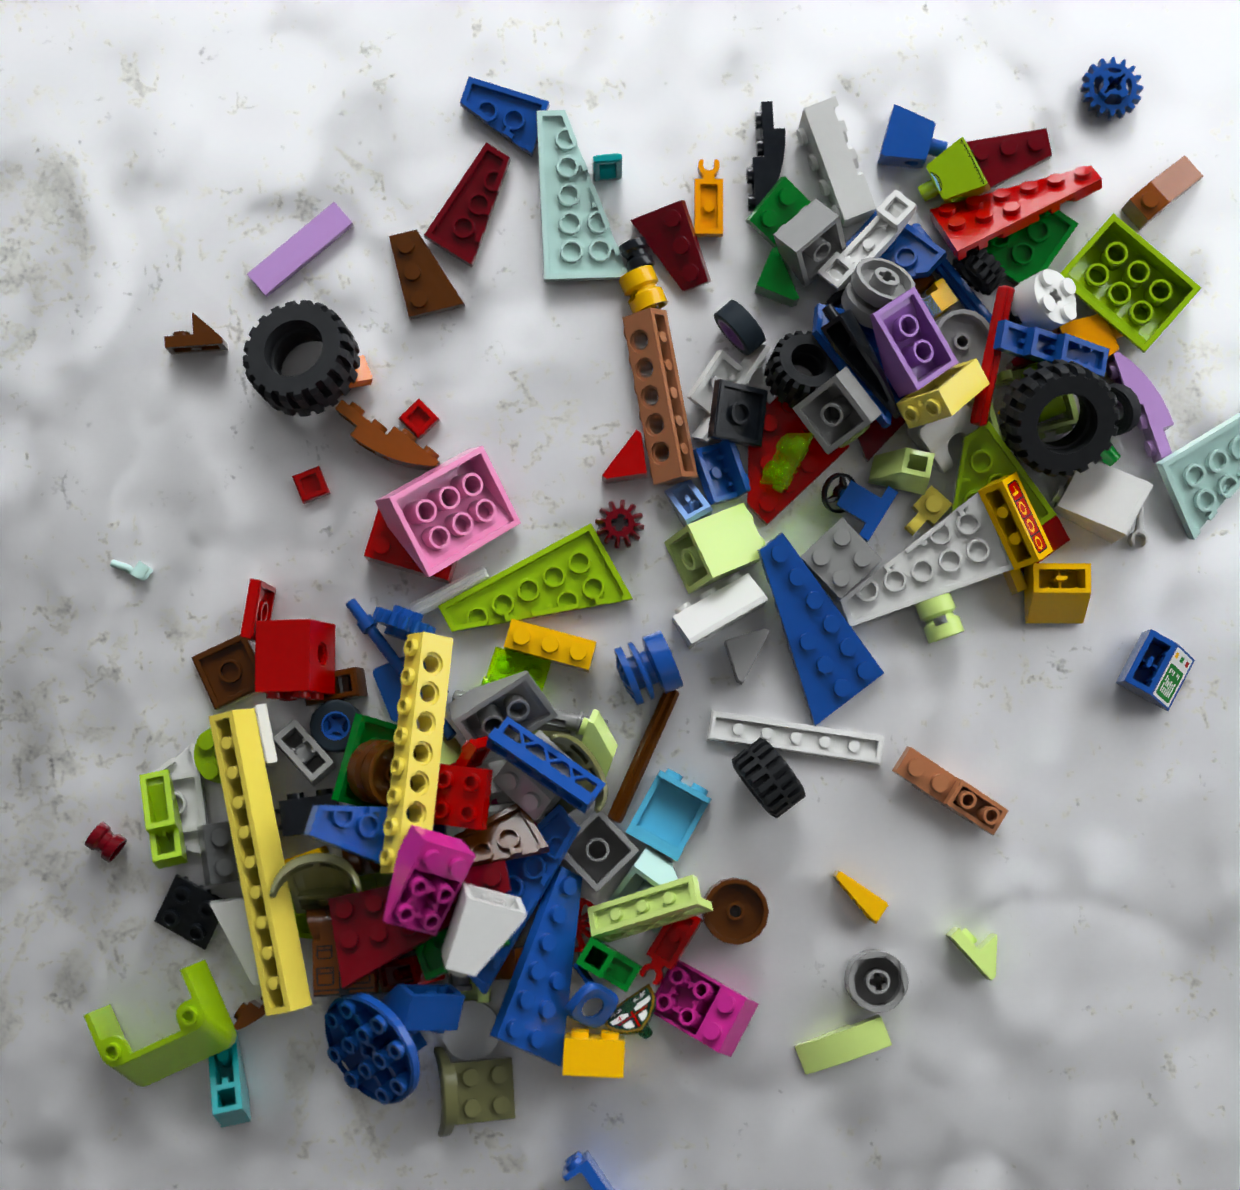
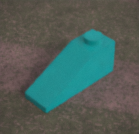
M236 1030L235 1043L230 1048L208 1058L212 1114L222 1128L251 1122L249 1091L238 1032Z

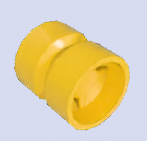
M644 265L633 269L618 279L624 295L630 297L628 304L633 314L647 308L661 309L668 304L662 287L656 286L658 278L652 265Z

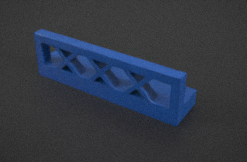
M508 716L498 729L494 728L487 738L486 747L584 814L606 785L605 782ZM508 727L519 734L520 743L515 742L504 734ZM526 748H540L543 750L545 760L540 759ZM562 763L568 767L569 777L551 765ZM587 780L596 788L590 793L575 782Z

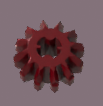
M620 500L619 508L617 509L614 502L611 501L608 503L611 512L604 508L599 510V513L605 519L598 518L595 520L596 525L603 527L597 531V535L604 536L608 534L604 539L606 546L613 539L615 540V549L618 550L620 548V541H624L625 546L630 548L631 541L629 537L639 541L640 536L635 531L644 530L643 524L635 523L640 521L643 515L642 513L632 515L636 509L634 504L630 505L627 510L624 509L625 500ZM619 518L624 519V524H628V526H623L622 531H617L616 525L612 527V523H617Z

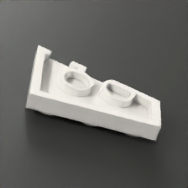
M243 896L211 901L210 906L253 986L260 985Z

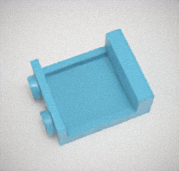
M668 768L666 772L660 770L629 824L626 833L678 861L711 798L706 796L709 792L708 790L695 783L689 787L681 782L683 776Z

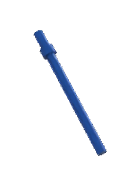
M355 598L347 602L346 607L358 621L357 626L363 634H368L400 677L404 669L403 661L378 630V623L371 620V614L367 615ZM420 690V697H421V699H422V698H423V694H422V691ZM445 718L443 736L449 741L457 733Z

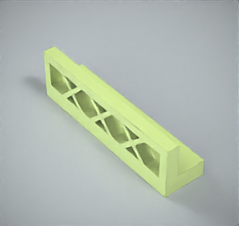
M690 875L588 907L587 911L591 936L609 943L713 911L710 901L701 897L698 878Z

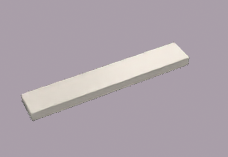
M711 710L707 740L750 746L757 739L762 738L768 741L776 750L881 765L885 736Z

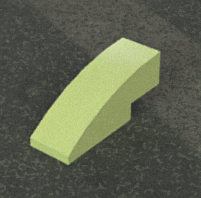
M877 1014L855 1024H848L794 1047L803 1070L807 1075L891 1046L892 1043L882 1017Z

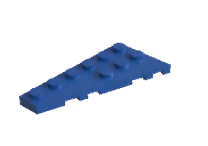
M780 533L757 551L774 597L777 613H779L782 622V629L795 670L798 673L803 688L804 698L811 713L812 723L816 726L878 679L884 672L783 533Z
M313 805L304 835L381 865L380 854L383 850L385 836L383 825L387 818L388 807ZM407 809L406 814L407 818L409 819V810ZM433 824L432 831L445 834L444 825Z
M558 805L536 825L549 846L550 852L506 861L512 892L508 893V895L521 898L527 915L522 924L508 938L511 945L499 949L476 976L468 975L482 994H487L580 830V826L561 805Z

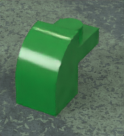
M592 936L575 962L626 993L642 967L616 951L613 947Z

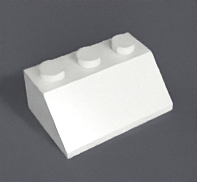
M736 573L724 581L726 586L718 591L714 587L699 595L701 598L699 602L693 605L690 602H686L674 610L676 615L672 617V621L689 649L766 604L768 598L749 573L742 577L740 573Z

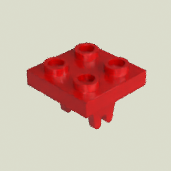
M440 764L433 824L486 830L493 770Z

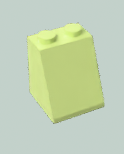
M744 503L690 523L664 542L688 594L760 561L757 550L766 544L759 535L753 516L747 510Z

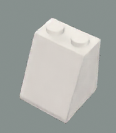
M1091 462L1088 464V470L1082 473L1073 470L1074 474L1068 476L1065 486L1058 487L1051 500L1055 502L1052 509L1058 515L1102 539L1114 543L1128 534L1154 484L1101 462L1097 464Z
M463 882L441 950L445 969H448L450 974L457 977L476 976L525 920L527 912L521 898Z

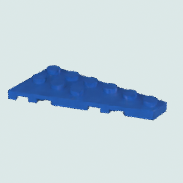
M562 866L558 867L543 894L490 1033L491 1037L560 1067L562 1065L567 1021L564 1007L569 1002L583 877Z

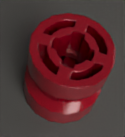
M101 822L88 836L85 846L90 850L101 851V858L110 863L123 849L127 839L121 834L113 835L111 827L105 822Z

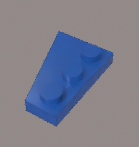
M468 77L460 100L461 107L531 157L533 156L537 144L536 112L548 110L550 106L549 101L473 77Z

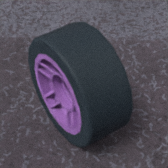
M730 300L714 314V319L722 333L743 354L750 355L766 341L765 334L757 321L737 301Z

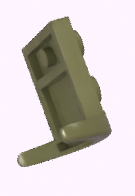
M563 733L553 734L549 737L551 742L563 745L560 749L575 763L606 783L595 799L594 811L595 813L600 812L607 802L608 785L598 761L579 739ZM587 780L575 782L590 793L596 788ZM562 798L553 808L555 809L558 805H561L568 814L576 809Z
M311 853L296 857L281 868L272 883L270 897H276L281 886L288 881L296 914L306 913V909L329 908L328 898L354 893L353 884L357 892L361 891V884L354 867L345 858L330 853Z
M434 1047L433 1053L437 1062L441 1091L439 1137L449 1136L455 1125L515 1118L512 1057L451 1062L443 1047Z

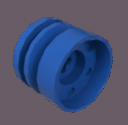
M660 630L642 637L644 651L640 653L632 642L627 643L631 654L628 658H626L621 646L614 649L616 668L626 692L634 699L637 706L644 703L640 692L644 688L650 700L655 699L653 685L656 683L659 684L666 694L683 687L673 655Z

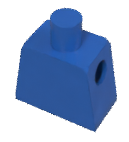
M894 104L877 164L920 169L923 168L928 155L937 157L947 149L948 142L932 138L936 126L934 121Z

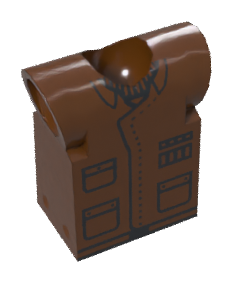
M330 908L306 909L307 922L313 938L314 997L351 995L358 992L366 994L379 993L378 970L356 981L349 988H342Z

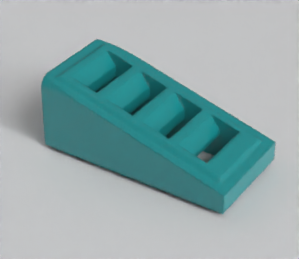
M614 153L593 156L594 180L621 179L622 154Z

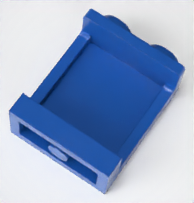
M588 1150L583 1154L577 1151L565 1160L566 1164L562 1174L565 1182L581 1173L593 1190H614Z

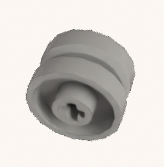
M877 257L865 258L857 264L851 276V281L847 284L841 296V304L845 311H852L858 323L873 329L870 315L914 287L915 283L911 275L894 262Z
M967 309L951 311L938 319L936 324L959 363L957 364L977 358L981 366L990 327L987 320L977 312Z

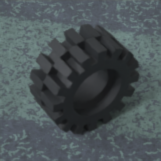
M975 247L967 251V257L959 261L955 257L952 260V266L968 282V286H973L975 291H980L983 295H990L1006 277L1005 269L1000 267L1001 263L996 261L992 254L989 255L985 248L978 250Z

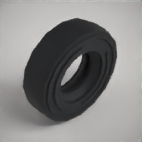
M1112 383L1109 384L1111 387L1110 392L1115 394L1117 401L1121 403L1124 409L1123 417L1115 421L1114 424L1119 427L1116 435L1118 436L1131 431L1139 423L1141 404L1131 388L1123 384Z

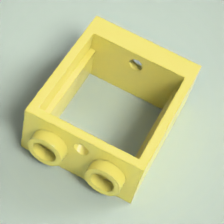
M977 358L953 366L918 391L904 396L896 405L908 428L911 429L953 416L990 383Z

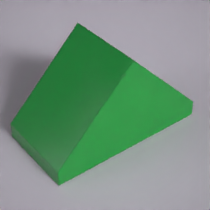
M777 247L771 249L754 293L792 308L797 306L799 296Z

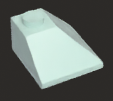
M647 845L612 893L609 900L677 880L672 862ZM661 927L651 929V931L657 934Z

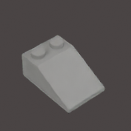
M527 670L473 688L447 704L453 723L467 741L469 739L489 736L494 728L498 729L507 716L531 733L558 716L554 707ZM508 727L504 732L505 735L515 742L520 740L519 734ZM491 750L484 762L497 754Z

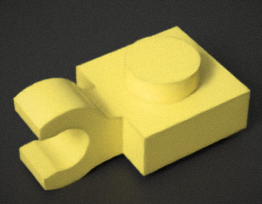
M931 485L926 490L925 495H922L911 507L917 514L904 529L913 536L925 522L933 527L952 506V503Z

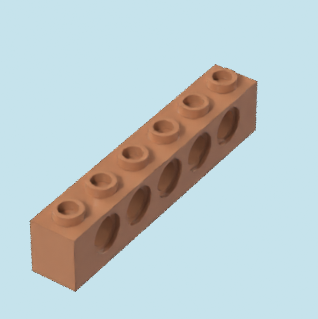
M647 308L623 317L624 336L627 340L629 363L632 367L635 382L634 390L639 403V417L645 435L644 444L648 451L650 475L654 485L671 486L697 478L698 474L667 311Z

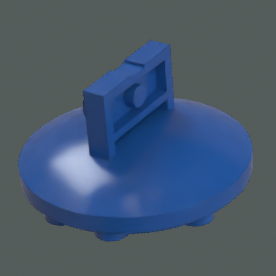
M358 992L351 995H341L329 1005L324 1016L325 1034L329 1046L327 1054L330 1060L336 1063L344 1074L346 1084L350 1088H357L369 1098L384 1105L399 1103L415 1091L420 1078V1063L417 1052L428 1044L420 1031L417 1034H409L397 1015L383 1002L369 994ZM342 1060L347 1065L349 1071L344 1067Z

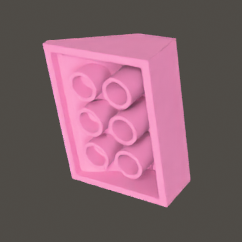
M483 445L463 451L375 501L388 528L426 577L436 574L521 523Z

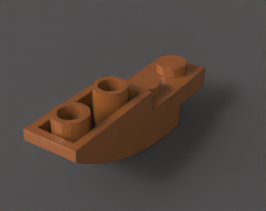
M341 400L335 407L337 413L355 427L350 434L353 441L380 458L408 468L427 471L440 465V462L437 460L440 456L429 446L426 445L423 449L415 443L417 437L406 428L400 431L394 426L388 434H385L388 429L376 419L372 422L363 416L365 411L353 401L347 404Z

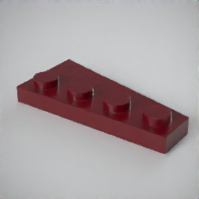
M486 142L425 232V239L472 268L506 175L510 157Z

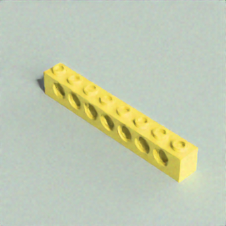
M419 632L408 634L404 644L405 660L404 669L400 676L402 687L397 704L398 722L394 733V757L390 765L391 783L387 793V818L383 825L385 836L383 850L380 854V873L393 875L398 850L411 824L433 830L453 638ZM424 661H425V664H426V670L424 669V666H423V662H424ZM420 690L422 691V694H423V698H422V699H421V697H420ZM414 749L416 751V758L413 755ZM410 780L413 782L412 789L410 787ZM407 809L409 810V819L407 818L406 814Z

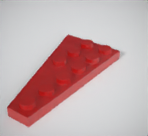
M1091 165L1080 166L1072 171L1051 174L1046 178L1035 181H1025L1020 185L1010 188H999L994 192L980 196H970L966 200L955 203H944L939 207L930 209V219L959 261L967 257V251L975 247L981 250L988 246L989 240L995 237L1005 238L1038 221L1040 214L1046 211L1052 214L1060 210V204L1066 201L1076 202L1102 189V178Z

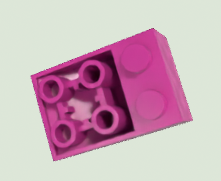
M411 824L397 853L383 921L436 936L476 855L461 839Z
M679 960L672 971L668 969L657 989L652 1013L718 1053L731 1057L759 1004ZM652 1001L648 1006L649 1011L651 1008Z

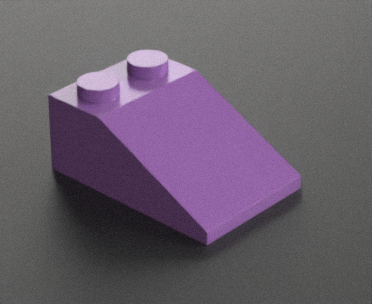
M915 286L870 315L884 373L899 398L918 391L959 363Z

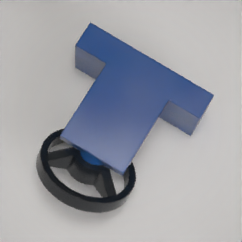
M835 473L825 481L822 487L821 498L827 510L834 513L847 512L864 522L865 524L859 535L868 542L898 494V491L888 486L880 498L858 485L850 475ZM840 477L839 485L833 489L832 495L827 498L830 484L833 480ZM838 501L836 506L840 509H833L829 503Z

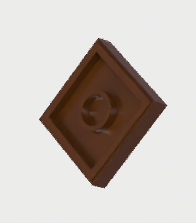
M238 635L191 657L215 710H219L255 693V652L249 640Z

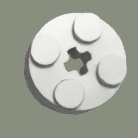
M1044 269L1021 281L1014 287L1015 292L1011 311L1013 316H1019L1023 322L1020 324L1022 326H1036L1052 331L1070 322L1077 316L1074 295L1076 292L1075 283L1070 278H1064L1055 270Z

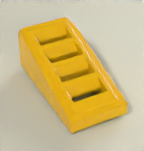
M835 871L832 875L835 881L865 916L876 924L888 907L887 902L843 872Z

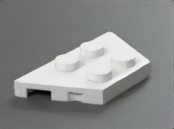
M194 743L152 772L165 769L170 770L186 850L201 854L197 827L209 823L203 776L198 771L194 762V748L196 744Z

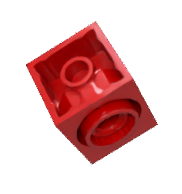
M313 619L256 621L255 692L266 694V699H279V701H297V698L324 700V695L335 694V624Z

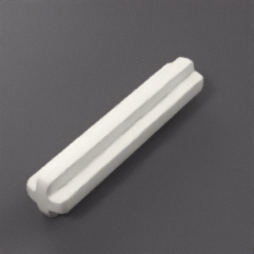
M480 566L411 603L409 609L426 615L439 608L438 606L490 577L486 569Z

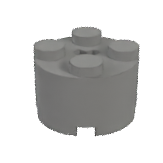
M872 949L857 954L849 961L844 975L845 988L851 999L871 1012H886L894 1009L908 990L909 981L905 967L896 957L881 950ZM875 973L882 977V981L878 982L877 988L870 984V979L874 978Z

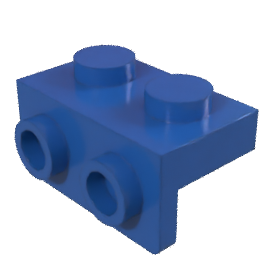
M721 441L720 443L693 450L697 473L710 505L738 499L751 490L749 477L744 471L740 460V452L735 443Z

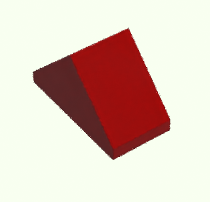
M638 430L633 433L602 474V481L606 484L647 478L642 435Z

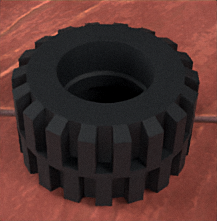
M801 330L795 331L794 335L789 333L785 335L784 339L781 338L766 364L764 375L767 376L765 379L766 386H771L769 392L772 396L777 395L779 397L777 401L782 404L786 402L789 404V408H793L836 375L839 369L812 335V332L807 331L806 334H803ZM794 365L807 368L813 376L800 373Z
M759 738L732 759L733 767L738 776L771 816L775 818L780 817L805 797V791L801 782L768 741Z

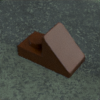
M192 313L193 334L187 331L173 332V336H164L165 348L170 354L228 350V344L195 313Z

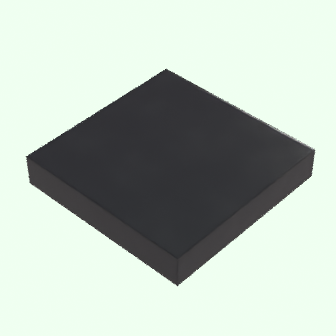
M723 379L715 380L708 437L754 448L761 447L768 390Z

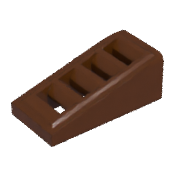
M351 667L335 671V694L324 695V700L305 699L306 706L321 705L330 700L338 699L345 701L367 697L368 692L364 669ZM338 678H342L344 693H340Z

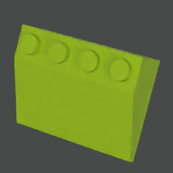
M1114 213L1060 273L1064 278L1073 280L1076 286L1074 294L1143 353L1146 352L1201 289L1197 283Z

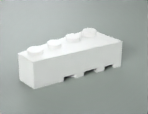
M836 96L805 107L796 133L800 144L807 147L809 152L807 159L812 171H817L819 175L818 185L824 197L828 196L831 203L829 209L840 217L843 229L869 219L875 213L876 206L864 173H857L856 168H859L858 156L855 148L852 146L848 147L847 145L848 137L846 131L848 129L844 120L838 121L835 108L839 104Z

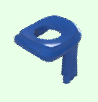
M575 963L573 967L585 984L581 986L565 1005V1012L568 1017L576 1022L597 1029L616 1010L619 1002L618 996L607 987L595 982L586 969ZM592 998L601 999L603 1002L602 1008L597 1014L593 1016L583 1015L582 1008L588 1000Z

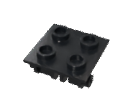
M176 874L154 921L206 950L219 923L210 906V902L222 898L212 894L210 889L207 891L203 889L204 886L202 884L198 886V884L189 880L188 876L182 877Z

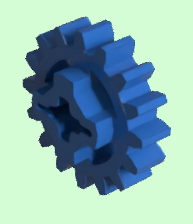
M1111 57L1107 64L1102 58L1097 66L1092 64L1088 69L1089 73H1085L1081 79L1084 83L1079 88V91L1086 93L1081 101H1089L1090 105L1087 110L1090 112L1096 109L1097 118H1100L1105 113L1108 120H1111L1114 114L1121 119L1126 112L1131 113L1135 108L1134 104L1137 105L1142 98L1138 94L1142 92L1143 86L1137 85L1142 77L1141 75H1133V71L1136 68L1134 65L1129 68L1125 67V59L1120 64H1117L1115 57ZM1116 84H1118L1116 88L1109 90L1107 93H1105L1107 89L1114 87Z
M394 605L392 611L376 607L371 619L380 625L386 626L385 634L403 641L407 640L408 634L419 632L434 634L436 630L435 627L421 622L424 615L398 605Z

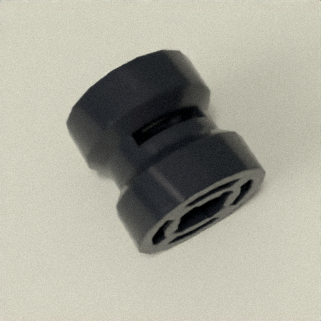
M645 237L633 238L619 246L622 257L627 260L626 268L628 272L644 265H652V267L655 265L652 255L647 252L648 244Z

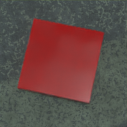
M250 578L240 637L256 643V621L271 620L276 595V588L262 580Z

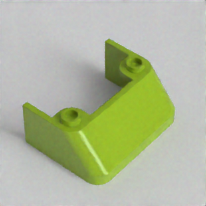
M206 960L180 970L192 997L181 1003L176 1011V1019L181 1031L132 1053L111 1004L83 1015L105 1064L135 1085L145 1087L218 1054L235 1043V1027Z

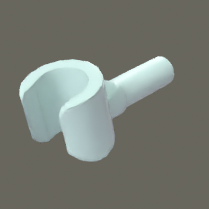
M112 560L110 563L111 567L126 571L141 581H146L153 572V569L141 561H138L134 568L116 560Z

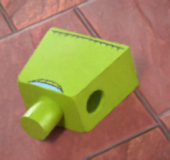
M964 137L958 139L927 164L926 168L932 179L917 187L925 202L940 194L945 203L966 200L970 196H977L991 190Z

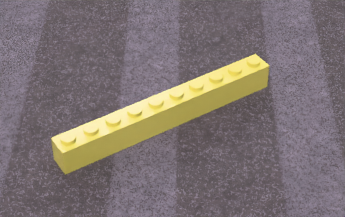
M255 708L231 710L209 716L265 1013L266 1016L310 1006L312 1001L288 881L281 886L276 897H270L272 883L277 873L285 865Z

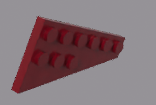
M505 860L470 867L463 881L467 884L505 894L512 892ZM390 885L328 898L343 989L349 988L356 981L371 975L390 961L400 958L435 937L434 935L383 921ZM460 889L436 936L449 927Z

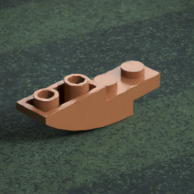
M906 747L892 770L911 783V786L991 835L995 834L1009 811L912 747Z

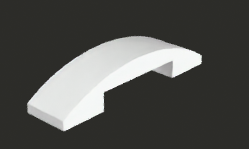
M895 189L876 209L877 216L841 254L836 251L817 271L818 275L838 291L846 287L851 281V276L857 264L862 259L869 257L879 258L889 248L915 213L917 205Z

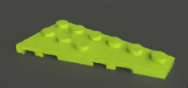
M590 523L442 603L438 607L453 633L511 622V618L525 620L630 601L633 598Z

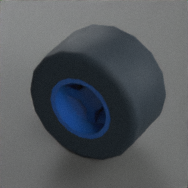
M338 699L321 704L311 717L310 732L312 738L326 751L334 753L345 752L355 714H361L359 709L349 702Z

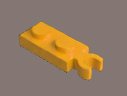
M700 159L698 162V173L702 179L694 180V230L697 237H723V179H715L719 172L720 164L718 159H714V168L706 170L703 167V159Z

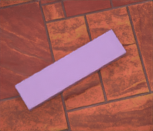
M333 202L247 275L261 292L268 297L354 225L338 205Z

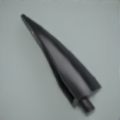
M832 303L824 307L822 311L829 322L820 329L835 352L850 366L895 419L900 417L894 395L882 366L852 311L847 310L838 314Z

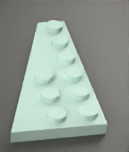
M537 111L544 282L618 280L628 271L621 258L619 247L614 240L596 188L588 173L585 160H583L579 150L577 139L566 111Z
M1240 412L1156 463L1189 539H1195L1201 533L1199 529L1207 520L1214 518L1218 513L1216 510L1225 499L1231 498L1240 488Z

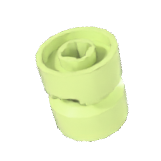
M951 593L939 595L915 605L919 619L926 622L923 630L928 644L964 632L960 617L953 613L956 606ZM945 615L948 622L936 626L933 619Z

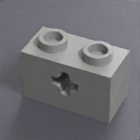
M296 719L273 737L275 745L313 787L336 768L334 761Z

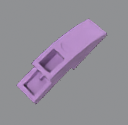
M1120 352L1113 353L1107 360L1106 373L1114 383L1123 384L1131 388L1137 395L1141 404V417L1137 427L1139 430H1143L1146 439L1144 447L1147 455L1152 457L1154 463H1157L1172 453L1164 430L1174 425L1173 420L1161 395L1147 376Z

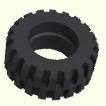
M301 300L300 304H297L296 301L285 303V307L280 308L276 306L271 309L272 313L267 317L263 315L258 320L259 325L256 328L252 327L248 334L251 339L250 341L246 340L243 349L247 354L243 356V366L246 369L247 379L271 407L277 411L282 410L286 415L294 416L297 412L300 417L310 416L312 411L316 414L325 412V407L329 405L334 407L339 403L338 399L342 395L346 396L351 390L349 388L350 383H355L358 373L355 369L360 367L358 343L338 314L333 310H329L324 304L318 302L314 305L310 300ZM305 342H323L321 355L309 370L296 376L282 375V365L290 351Z
M1054 359L1052 364L1047 361L1037 364L1038 369L1034 370L1029 367L1023 371L1024 377L1020 381L1016 378L1011 383V386L1014 387L1011 393H1005L1002 401L1006 403V407L1001 408L999 418L1005 422L1000 425L1001 434L1006 437L1004 442L1014 452L1016 457L1039 473L1043 472L1047 476L1052 477L1058 476V473L1063 477L1072 476L1074 474L1073 470L1082 473L1089 469V463L1097 464L1102 459L1100 454L1104 450L1109 451L1112 443L1109 441L1112 436L1117 435L1119 428L1114 424L1115 421L1120 419V410L1113 407L1118 403L1114 393L1110 392L1111 387L1105 380L1073 361L1068 363L1063 359ZM1064 394H1075L1080 404V414L1075 427L1069 434L1059 440L1043 442L1038 434V421L1041 412L1056 397Z

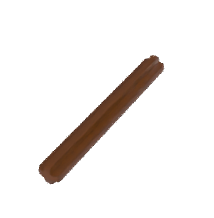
M677 690L667 694L663 691L608 813L610 820L617 823L623 821L679 697Z

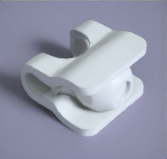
M965 404L953 416L911 429L907 428V434L920 451L934 453L932 467L941 473H946L953 467V460L948 452V443L951 437L959 433L964 438L979 426L970 423L972 410L968 404Z

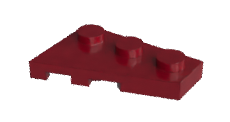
M1047 128L967 141L990 188L1003 184L1006 180L1024 173L1050 159L1052 156Z
M685 200L677 201L630 220L641 236L645 237L647 244L682 291L686 292L712 282Z

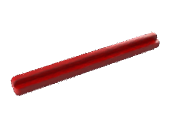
M1006 285L998 287L981 365L990 384L975 396L970 423L976 426H986L988 422L1002 354L1001 351L993 349L997 324L1000 320L1006 319L1009 321L1015 292L1013 287Z

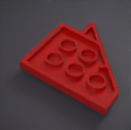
M779 397L775 398L770 404L768 402L766 404L762 446L759 448L748 446L747 475L751 490L747 493V506L766 526L850 447L849 445L842 448L838 447L830 454H827L795 411L788 407L789 404L786 402L782 404L777 401Z

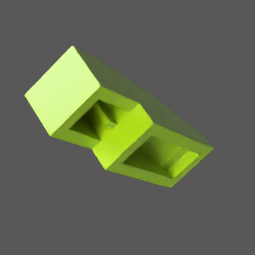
M165 769L139 775L145 828L149 833L152 862L158 869L188 863L183 828L170 770Z

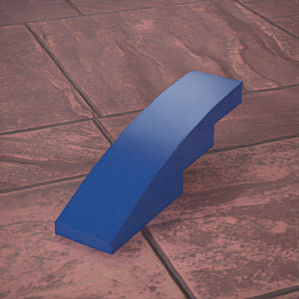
M1006 319L998 321L993 346L995 350L1037 363L1047 361L1052 364L1054 359H1063L1068 363L1073 361L1099 375V377H1105L1109 354L1108 348L1070 334H1056L1036 326L1025 327Z

